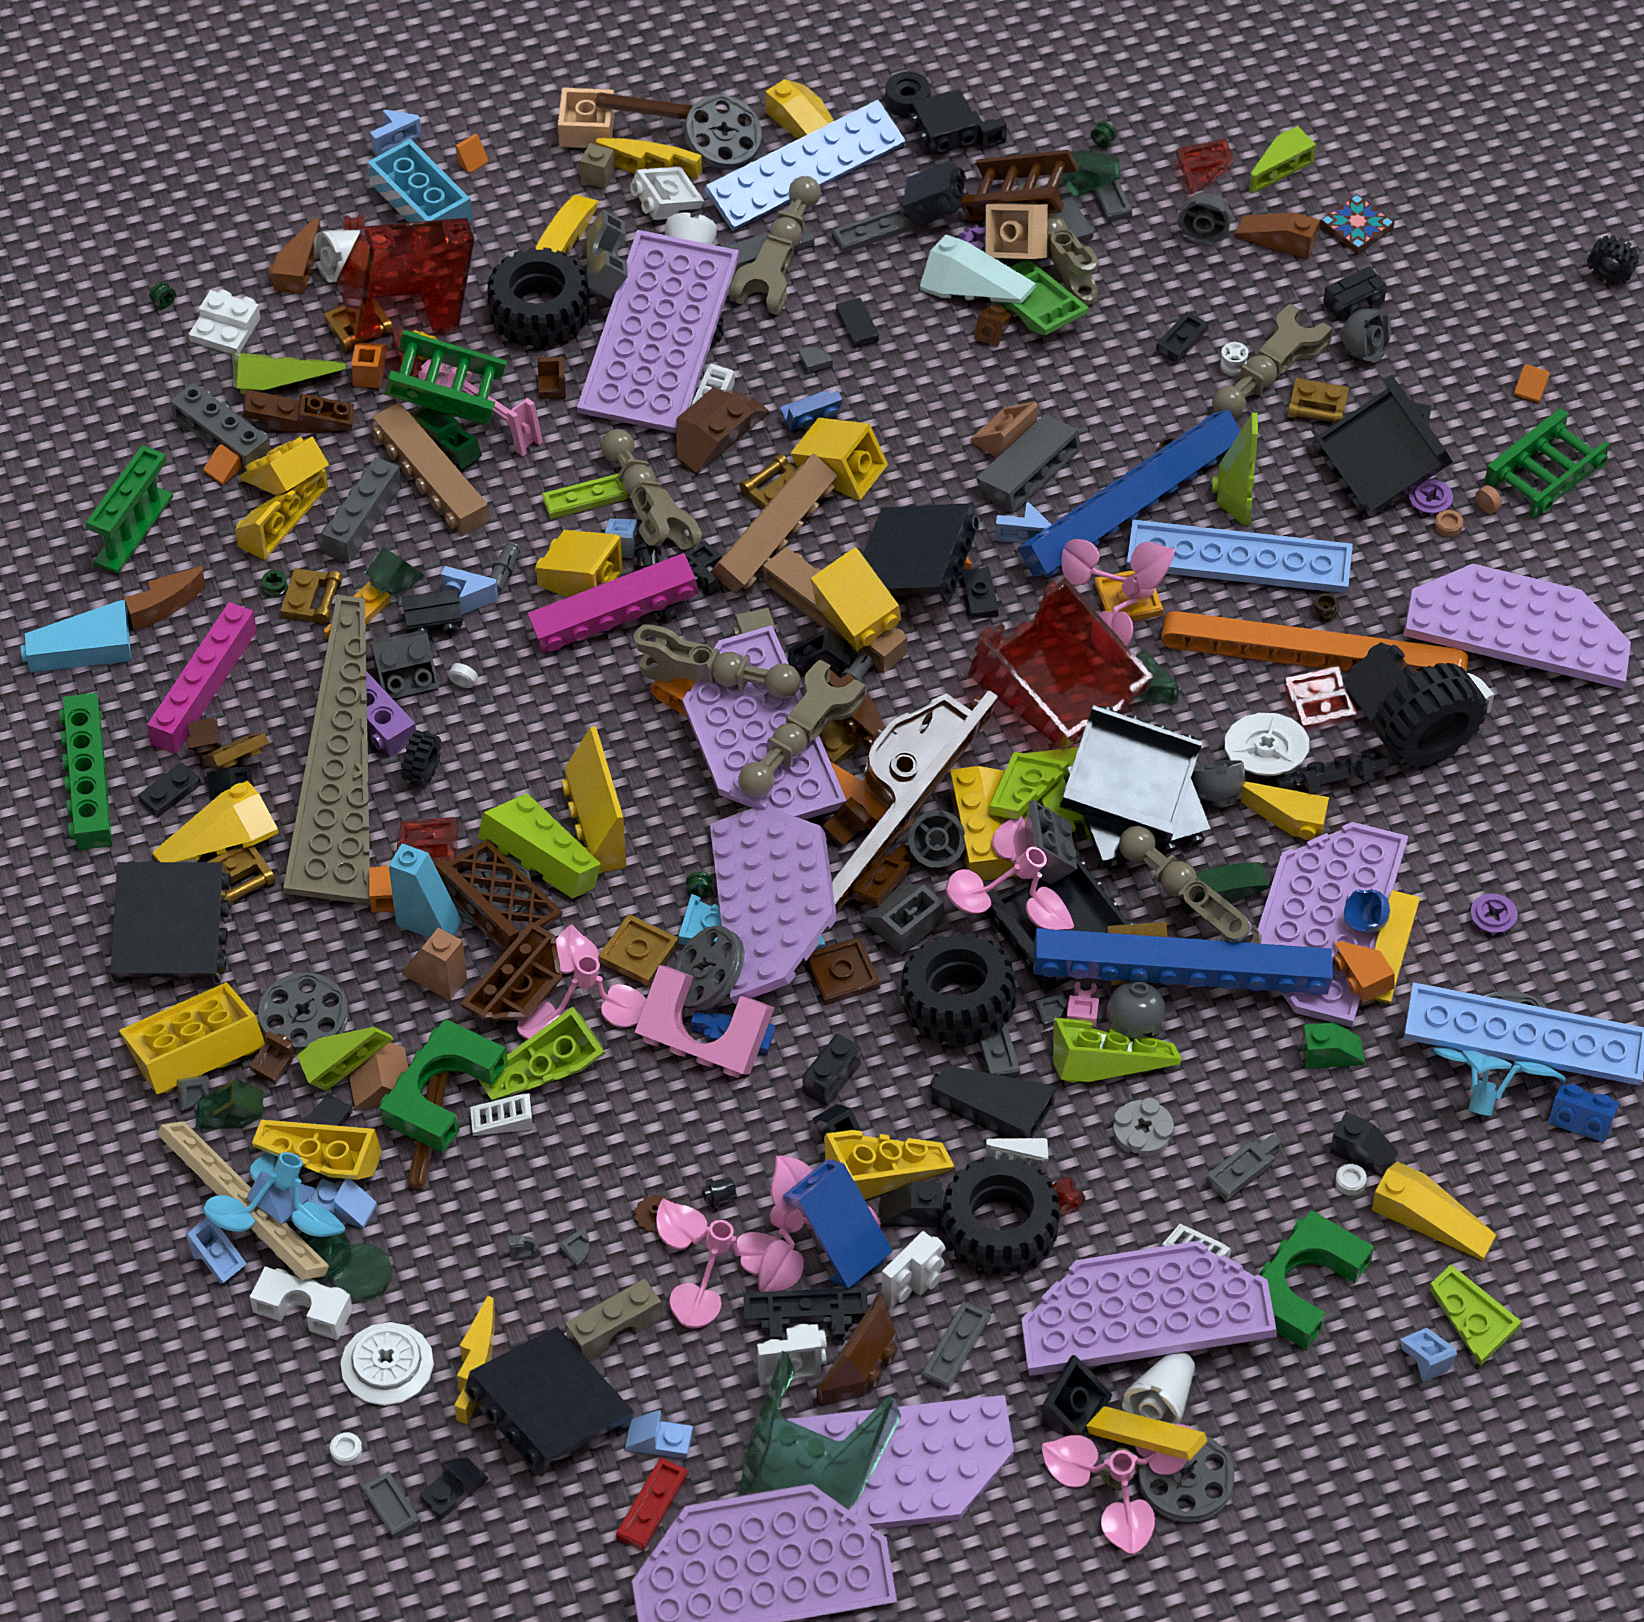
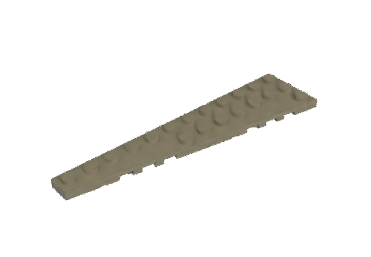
M337 595L283 893L370 905L365 598Z

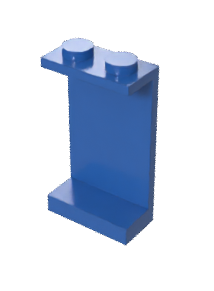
M827 1159L783 1195L787 1204L801 1209L836 1270V1273L829 1278L833 1284L845 1288L857 1285L866 1273L880 1266L884 1262V1258L893 1252L844 1163Z

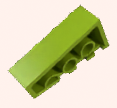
M528 793L483 813L478 833L479 839L492 841L498 845L497 849L506 856L510 853L521 860V866L527 870L540 872L543 874V880L572 899L595 888L601 863Z

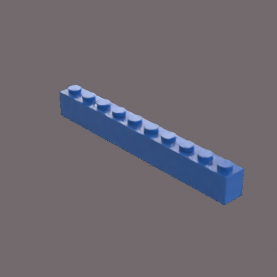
M1230 410L1213 413L1019 546L1018 550L1032 576L1044 575L1049 577L1060 570L1058 566L1062 564V550L1068 541L1083 539L1096 546L1100 542L1098 538L1104 534L1108 536L1119 530L1120 527L1118 525L1123 521L1128 522L1138 517L1140 509L1143 507L1146 509L1159 502V496L1162 494L1167 495L1177 490L1179 482L1182 480L1185 482L1197 476V470L1201 467L1206 468L1218 461L1216 457L1221 453L1222 455L1226 454L1240 433V429Z
M1037 928L1033 951V974L1046 977L1066 976L1076 979L1095 978L1105 981L1124 980L1154 982L1164 985L1183 984L1193 987L1212 986L1223 989L1241 988L1252 991L1271 990L1282 993L1300 992L1320 995L1328 994L1333 979L1332 948Z

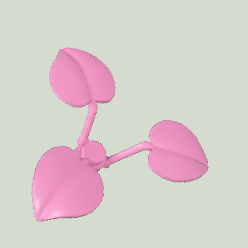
M1073 539L1064 545L1062 550V571L1066 580L1071 584H1086L1091 577V573L1123 582L1122 590L1129 597V600L1113 607L1112 613L1108 611L1101 612L1094 624L1096 643L1100 650L1114 661L1120 660L1133 635V622L1125 612L1118 611L1130 604H1137L1138 599H1149L1153 595L1155 587L1162 581L1171 565L1175 553L1174 548L1154 542L1139 544L1134 549L1130 560L1131 568L1135 574L1130 577H1121L1094 568L1100 556L1097 548L1091 542L1083 539Z
M1023 816L1018 820L1011 819L1002 824L992 838L996 854L1003 859H1011V863L1015 865L1012 869L986 887H984L983 881L976 873L965 869L954 872L948 880L945 891L950 901L966 913L981 914L991 906V899L986 892L991 891L1014 873L1022 879L1033 878L1029 891L1032 898L1026 902V911L1030 920L1041 929L1071 930L1074 928L1070 913L1061 898L1054 891L1047 887H1041L1036 891L1038 880L1042 877L1039 871L1046 864L1047 858L1041 849L1037 847L1028 848Z
M571 924L556 939L561 973L569 974L574 972L571 985L557 1010H555L551 1003L543 1001L528 1020H518L517 1032L528 1040L561 1016L560 1014L564 1011L576 986L587 989L596 984L600 997L605 1000L601 1006L603 1017L610 1024L621 1028L632 1027L638 1024L647 999L637 990L622 984L611 986L607 995L602 985L603 978L598 976L600 967L598 949Z
M776 1156L775 1171L771 1181V1198L775 1206L770 1213L771 1223L780 1228L779 1234L784 1236L787 1243L782 1240H775L765 1250L759 1269V1292L788 1289L797 1283L803 1272L804 1261L802 1254L793 1250L795 1244L788 1233L800 1230L804 1224H809L806 1217H803L802 1212L798 1208L787 1204L783 1195L813 1170L804 1162L788 1156ZM869 1207L872 1215L874 1216L877 1224L880 1227L879 1219L877 1218L873 1209Z
M662 1199L656 1217L657 1231L661 1240L671 1248L683 1250L691 1242L699 1245L706 1239V1247L711 1252L700 1288L693 1283H683L676 1286L671 1293L669 1305L680 1324L688 1328H701L713 1322L719 1315L721 1309L719 1294L714 1291L705 1290L716 1255L726 1253L731 1245L734 1255L741 1256L740 1264L742 1268L753 1275L759 1276L760 1264L765 1250L775 1240L782 1239L759 1232L744 1233L737 1239L736 1236H733L734 1229L729 1222L716 1220L711 1223L710 1227H707V1221L699 1211L689 1206Z
M1171 1423V1424H1174V1425H1178V1426H1182V1427H1186V1428H1190V1429H1191V1427H1190V1426H1187V1425ZM1071 1435L1043 1443L1042 1452L1048 1470L1059 1483L1067 1487H1083L1089 1482L1090 1472L1098 1473L1106 1468H1110L1112 1478L1122 1484L1124 1503H1112L1105 1509L1101 1519L1103 1533L1111 1543L1128 1554H1136L1142 1550L1149 1542L1154 1531L1155 1517L1151 1506L1146 1501H1129L1128 1481L1135 1474V1464L1145 1465L1149 1463L1153 1472L1159 1475H1171L1180 1471L1187 1460L1136 1447V1451L1143 1459L1132 1455L1128 1451L1119 1450L1111 1455L1110 1460L1106 1459L1104 1463L1095 1467L1094 1465L1098 1461L1097 1448L1091 1440L1084 1436Z

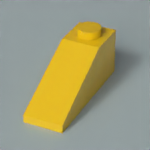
M1245 782L1243 785L1241 803L1288 834L1304 840H1312L1323 833L1329 797Z

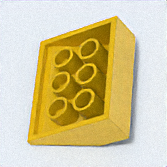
M596 726L589 728L565 766L566 779L561 780L564 796H570L571 802H568L571 819L576 818L578 823L574 825L577 841H583L584 848L601 863L599 873L626 867L624 821Z
M981 766L951 769L950 794L954 814L963 825L965 831L963 857L966 870L976 873L982 881L998 879L1015 866L1011 863V859L1007 860L999 857L992 844V838L997 829L1005 822L1011 820V818L990 814V804L1005 771ZM1027 811L1022 815L1024 822L1026 821ZM1014 873L1010 877H1017V874Z
M227 982L119 1030L122 1039L147 1083L156 1094L170 1092L175 1089L177 1079L202 1076L204 1073L215 1068L227 1066L231 1061L239 1057L251 1055L265 1045L256 1016Z

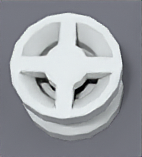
M1238 342L1226 344L1221 352V370L1227 375L1239 376L1241 367L1247 363L1248 349L1246 346Z

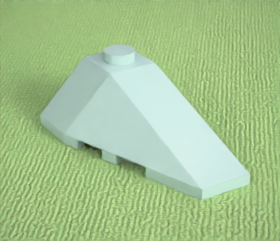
M945 235L930 250L920 284L921 291L941 298H951L953 294L965 295V299L974 300L975 296L989 297L991 301L1022 303L1036 288V283L967 241Z

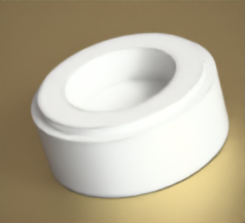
M460 663L453 664L448 673L450 680L463 688L473 687L478 678L477 673L472 668Z
M1344 1165L1337 1171L1336 1187L1345 1195L1353 1196L1360 1194L1366 1186L1367 1176L1365 1171L1358 1165Z
M341 1433L335 1436L330 1443L332 1459L342 1466L355 1464L362 1455L360 1439L352 1433Z

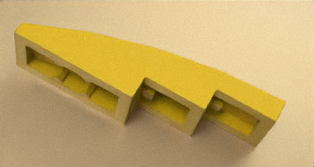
M597 138L595 141V145L614 149L615 167L634 174L637 170L670 167H681L688 177L696 180L702 174V156L681 148L631 139Z
M574 194L563 205L544 231L536 245V250H543V247L551 248L553 252L557 250L564 253L570 252L576 240L580 241L599 205V201Z
M1391 890L1389 897L1391 910L1389 920L1385 927L1379 931L1375 950L1381 951L1394 971L1396 986L1420 897ZM1395 988L1373 998V1000L1391 1004Z
M487 1296L460 1344L461 1358L464 1364L457 1374L459 1391L462 1392L454 1407L456 1420L467 1425L477 1406L476 1403L469 1400L464 1391L469 1371L490 1361L493 1351L495 1309L493 1298Z

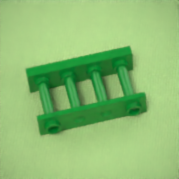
M403 330L398 350L405 352L399 373L391 370L384 395L488 426L495 406L494 401L488 400L493 379L501 381L507 361L426 337L416 332ZM415 355L431 360L425 380L409 376ZM441 363L457 368L451 388L436 384ZM467 371L483 375L477 396L462 392Z
M1561 408L1487 465L1484 483L1494 488L1500 482H1507L1532 501L1530 517L1532 519H1535L1542 512H1548L1553 503L1594 470H1600L1608 461L1609 443L1605 441L1595 450L1567 430L1568 413ZM1555 439H1562L1585 456V458L1575 464L1552 447L1550 443ZM1537 453H1543L1567 472L1557 478L1531 458ZM1519 467H1525L1549 486L1539 493L1513 472Z
M142 445L86 521L87 530L102 535L105 545L95 558L94 565L119 573L173 498V493L159 488L156 476L167 462L166 454Z

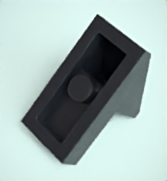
M467 1457L447 1460L441 1463L443 1474L420 1493V1500L441 1520L488 1481V1476Z

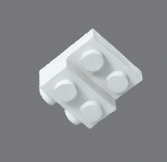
M681 167L637 170L630 185L631 194L639 197L642 202L643 212L649 213L653 220L668 219V217L678 214L679 210L701 209L704 202Z
M210 290L199 308L200 317L188 334L189 341L230 354L240 353L260 320L259 305L250 297L239 299L232 297L226 290H219L218 292Z
M922 1231L882 1271V1295L885 1298L887 1307L892 1309L898 1302L902 1303L905 1301L912 1290L921 1296L928 1288L931 1290L939 1283L941 1269L945 1266L941 1258V1254L945 1251V1246L941 1240L934 1236L930 1237Z
M799 1324L793 1328L786 1329V1340L773 1339L763 1344H757L760 1386L821 1377L822 1364H827L825 1352L827 1345L824 1330H818L817 1324Z

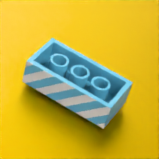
M411 139L368 161L370 184L429 244L472 221L471 199Z

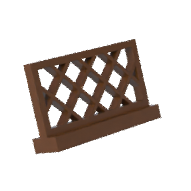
M488 840L449 862L443 858L435 863V867L453 903L503 952L509 948L524 930H517L511 924V920L528 922V925L530 922H533L544 928L562 917V911ZM487 852L494 860L493 862L478 861L476 857ZM461 866L472 868L471 875L459 874L455 869ZM475 868L492 870V878L474 876ZM495 872H508L512 876V880L495 878ZM473 884L491 886L490 893L478 892L473 887ZM494 886L511 888L510 896L493 894ZM514 889L528 891L531 894V898L515 897ZM492 902L509 904V911L497 910L492 905ZM513 904L529 906V914L512 912ZM533 907L545 908L549 914L546 916L533 915Z

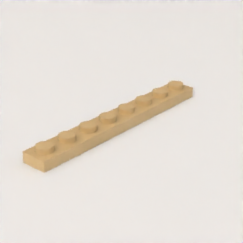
M184 1121L161 1125L157 1135L218 1196L227 1195L239 1200L244 1207L252 1203L247 1197L251 1187ZM258 1206L249 1213L255 1219L251 1229L257 1234L259 1239L263 1240L275 1252L277 1257L282 1259L294 1271L296 1276L302 1280L325 1276L329 1265L287 1223L281 1224Z

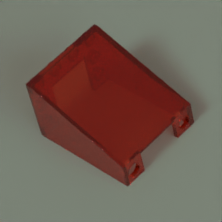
M468 218L363 226L337 277V285L355 339L382 337V331L370 299L420 294L433 332L459 329L475 240Z
M1067 578L1058 583L1056 581L1050 583L1043 590L1044 595L1038 604L1039 609L1034 619L1028 623L1026 621L1020 623L1013 630V634L1007 638L1002 636L1005 629L1002 622L994 628L992 626L986 628L979 635V642L975 647V654L971 659V667L968 673L980 686L997 695L999 701L1063 751L1082 738L1093 705L1097 707H1110L1116 713L1146 692L1154 677Z

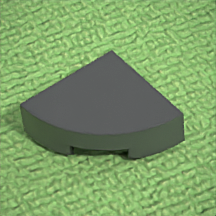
M813 347L798 348V355L807 373L833 366L832 358L825 351Z
M1064 994L1035 1000V1008L1044 1030L1053 1026L1055 1018H1062L1065 1008Z
M198 1076L177 1079L180 1110H187L196 1105L195 1103L198 1102L208 1088L209 1077Z
M584 1227L559 1243L560 1251L577 1270L584 1265L590 1252L589 1237Z
M523 1235L507 1236L511 1261L541 1255L539 1244L535 1239Z

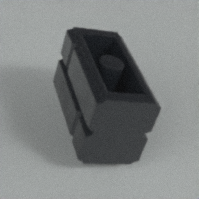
M1369 266L1326 286L1323 302L1329 311L1333 312L1337 320L1342 322L1358 310L1371 307L1375 309L1381 306L1385 301L1387 286Z
M457 588L402 597L407 633L424 630L430 635V631L440 629L442 633H451L457 631L459 626H463Z
M835 1034L829 1045L822 1050L802 1075L804 1083L803 1093L818 1103L828 1106L861 1065V1047L844 1036Z

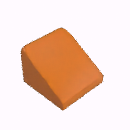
M476 133L456 145L457 164L467 173H471L488 163V157Z
M1525 364L1514 391V396L1540 403L1548 385L1549 371Z
M220 444L203 468V472L224 485L242 469L240 457Z

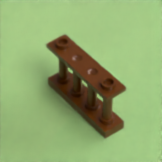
M1069 149L977 159L975 164L983 180L977 194L964 195L962 197L961 208L969 222L986 220V204L1047 205V214L1061 213L1064 204L1056 190L1063 173L1077 172L1079 168ZM1050 175L1046 187L1035 188L1039 176ZM1027 177L1022 190L1011 191L1016 178ZM1004 180L1000 192L988 193L993 181Z

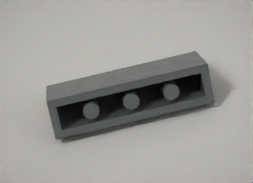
M1044 414L976 477L979 487L991 502L1000 508L1014 513L1081 450L1079 431Z

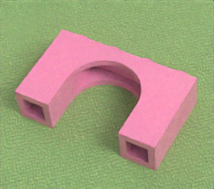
M659 965L635 1033L643 1035L642 1041L648 1044L659 1046L661 1042L669 1045V1052L685 1057L686 1053L697 1056L696 1062L702 1065L712 1067L715 1063L723 1066L722 1072L737 1078L740 1077V1074L750 1075L775 1007L749 997L740 996L730 1025L724 1035L714 1042L700 1043L687 1033L682 1021V1008L694 976L668 966Z

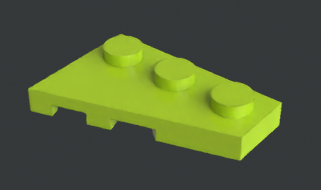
M1013 752L990 804V814L1018 820L1027 811L1028 802L1032 800L1037 802L1065 775L1069 762Z
M1452 1265L1448 1266L1430 1284L1429 1290L1480 1366L1521 1327V1320Z

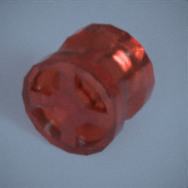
M359 214L357 217L343 215L344 230H366L364 214Z
M1069 1176L1059 1179L1052 1185V1188L1057 1190L1059 1196L1058 1204L1060 1205V1213L1062 1215H1067L1077 1210L1086 1198L1081 1190L1075 1188L1076 1183Z

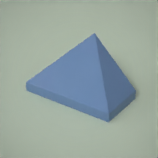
M259 1173L247 1195L248 1200L252 1202L268 1181L270 1174ZM272 1184L257 1206L281 1224L292 1220V1214L296 1211L294 1208V1187L291 1186L288 1190H282ZM300 1184L299 1199L302 1205L305 1202H310L315 1193L313 1187Z

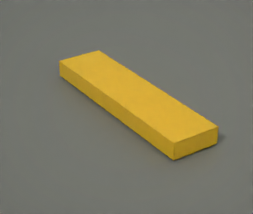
M1106 1406L1086 1425L1089 1434L1189 1461L1207 1442L1205 1432Z

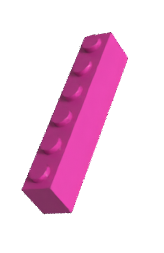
M685 553L531 611L528 615L542 652L546 653L558 650L562 646L574 641L584 640L588 636L600 631L610 630L614 626L626 621L636 620L640 616L652 611L662 610L678 601L688 600L694 595L699 594V590Z
M228 602L148 722L147 727L151 745L174 754L178 752L186 737L190 734L188 724L200 719L256 634L257 629L253 610Z

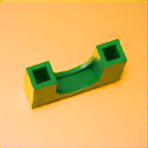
M444 1019L439 1027H435L432 1030L424 1048L419 1049L415 1053L412 1064L407 1071H403L399 1075L396 1086L390 1094H386L382 1098L379 1109L383 1124L444 1153L460 1131L457 1115L425 1099L421 1094L425 1084L439 1073L460 1071L492 1086L508 1065L506 1048Z
M1312 1210L1305 1219L1299 1218L1292 1229L1293 1235L1288 1241L1284 1239L1280 1243L1275 1254L1276 1258L1272 1263L1267 1261L1259 1274L1268 1280L1276 1332L1305 1350L1310 1347L1323 1329L1326 1313L1294 1294L1286 1283V1275L1300 1265L1319 1264L1356 1284L1371 1263L1374 1250L1373 1245Z

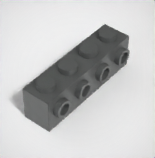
M192 383L170 400L173 418L215 450L222 444L240 457L243 471H247L246 465L266 456V453L270 451V439L263 430H257L245 417L233 412L225 402L221 403L214 398L206 388L202 389L197 384Z
M375 457L370 466L364 468L359 482L351 487L348 498L343 505L340 504L330 524H326L323 528L321 537L324 542L325 555L348 564L351 563L402 488L400 467L398 465Z

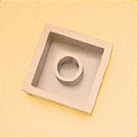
M562 88L558 120L559 147L587 148L589 143L595 145L597 138H612L615 110L597 108L595 99L599 92L614 94V90Z
M986 204V254L993 258H1047V205Z

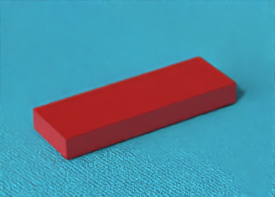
M660 1457L616 1532V1539L641 1551H645L688 1477V1470Z

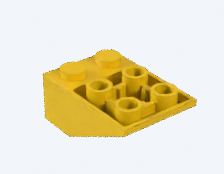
M300 436L293 441L275 447L267 452L266 456L246 465L247 471L239 477L241 480L277 496L327 467L329 463L313 436L305 440Z

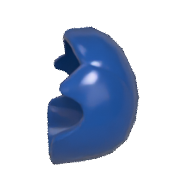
M1357 889L1346 900L1343 912L1345 922L1350 928L1363 933H1374L1385 927L1391 910L1389 899L1380 891Z

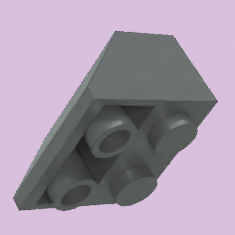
M424 630L369 642L379 685L392 699L439 688L428 634Z
M1034 800L1028 802L1025 821L1028 848L1037 847L1045 853L1047 862L1039 871L1042 874L1040 879L1051 885L1077 870L1072 826L1066 818L1059 816L1049 808L1042 806Z
M902 884L890 893L878 908L872 907L863 914L861 920L902 955L943 923L944 902L925 885Z

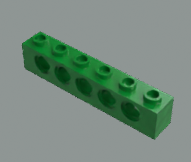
M97 693L63 697L64 708L59 709L61 726L65 725L66 731H61L62 747L67 748L68 752L63 754L64 770H69V776L64 777L66 793H71V799L66 800L68 816H73V822L68 823L70 840L76 839L78 850L113 846L102 719Z

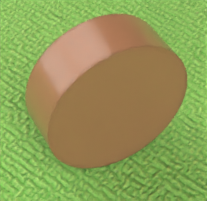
M1486 485L1475 494L1478 505L1488 514H1493L1502 506L1499 493L1491 486Z
M1444 510L1436 516L1435 529L1440 535L1454 537L1462 531L1463 518L1458 512Z

